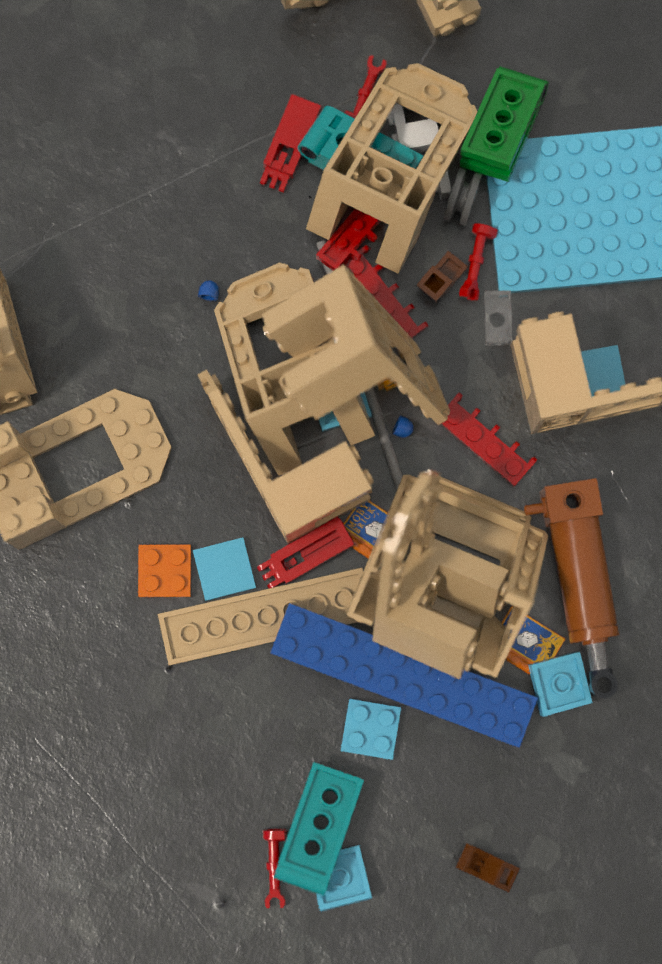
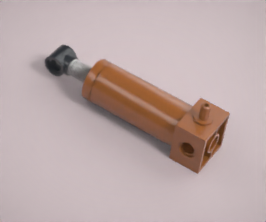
M597 478L545 486L540 491L541 503L525 505L524 513L526 516L542 513L545 527H550L568 632H570L568 633L570 644L582 642V645L587 646V649H589L587 650L589 651L587 652L589 662H591L589 663L591 664V670L588 671L590 693L597 698H609L616 693L618 682L613 676L612 668L607 663L609 661H607V652H605L607 651L605 650V642L608 641L609 637L619 636L618 625H616L618 623L599 517L603 515ZM566 498H571L575 501V509L567 506ZM600 678H605L609 682V689L605 693L600 692L596 687V683Z

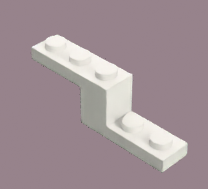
M396 103L388 116L389 126L394 125L395 129L392 139L417 153L427 152L439 131L437 122L431 119L406 123L403 107ZM448 172L445 173L436 190V193L439 192L440 200L449 198L451 192Z

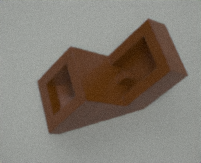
M447 251L436 266H432L416 286L437 302L453 287L468 269V266L450 251Z
M466 843L456 865V868L506 892H510L520 868Z

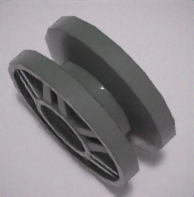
M459 168L448 198L444 220L450 221L455 211L461 212L460 225L466 226L478 194L482 174L476 172L471 182L465 181L466 169Z

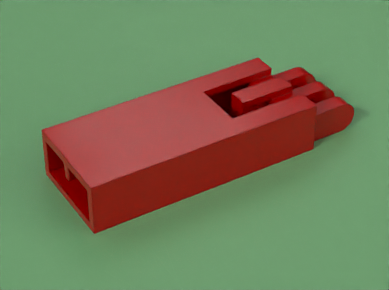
M291 94L263 162L265 170L260 184L265 186L268 177H271L272 180L269 188L275 189L279 180L281 181L279 191L285 192L290 178H294L302 159L297 146L320 114L321 105ZM284 145L286 148L294 149L288 165L284 164L288 157V153L282 151Z
M337 516L271 554L272 558L257 566V569L260 572L269 567L270 571L264 574L262 578L265 581L274 576L276 580L267 585L269 589L274 588L283 582H286V584L291 583L356 544L341 518ZM300 551L302 558L305 560L298 564L295 557L288 562H285L284 559Z

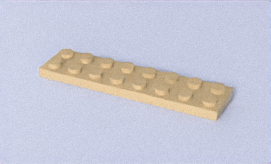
M358 568L160 613L158 618L168 664L171 666L274 642L289 603L345 625L359 623L354 618L347 616V613L363 574V569Z

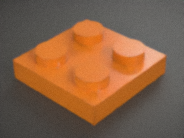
M139 545L138 597H191V545Z

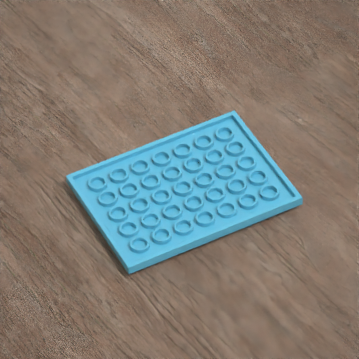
M662 126L530 138L526 140L509 182L486 175L491 226L498 229L497 236L493 239L499 294L662 279Z

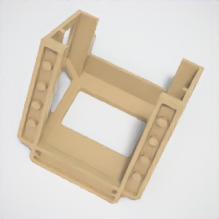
M403 475L353 595L347 616L354 618L358 622L371 626L376 615L381 570L378 569L382 561L383 550L387 539L393 540L398 526L393 523L398 511L418 479L414 476ZM440 477L439 485L442 486V490L437 499L440 505L434 516L437 518V523L432 532L499 559V566L509 570V580L503 601L514 605L506 625H503L495 615L493 619L488 618L440 596H437L434 605H428L427 609L475 629L474 641L478 642V645L473 655L475 660L472 668L477 669L483 674L497 677L533 604L548 534L544 530L530 525L531 516H526L524 511ZM410 540L408 541V543H407V545H406V546H407V549H408V546H409V544H410V542H411Z

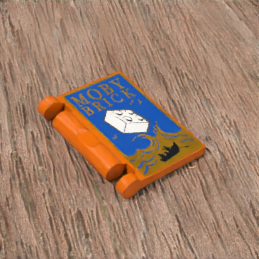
M371 501L352 510L344 522L346 529L356 544L351 548L368 559L387 515L386 511Z
M511 606L505 618L501 622L503 625L507 624L513 606ZM527 615L505 660L530 675L528 665L554 658L564 643L565 638Z

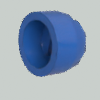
M211 280L203 282L199 287L198 297L208 301L218 300V285Z
M400 415L395 423L392 434L401 438L411 435L414 428L412 421Z

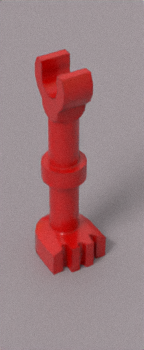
M371 55L368 58V74L363 87L358 91L357 96L359 98L353 112L347 110L344 112L345 114L354 119L356 118L372 92L378 75L382 74L386 69V60L382 61L381 66L375 67L372 65L374 56Z
M473 224L472 233L476 235L473 253L469 255L468 262H470L468 277L459 291L460 297H467V300H478L479 288L477 279L480 265L484 263L482 255L486 239L492 240L496 238L498 229L485 224Z
M264 829L263 839L268 841L269 862H266V869L269 870V894L266 896L265 906L270 908V900L276 897L280 900V908H284L285 898L280 892V880L274 879V875L279 862V841H286L287 829Z

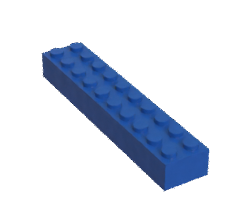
M288 604L272 646L271 654L520 748L536 705L537 697L468 671H464L460 679L455 678L372 641V634L293 604Z

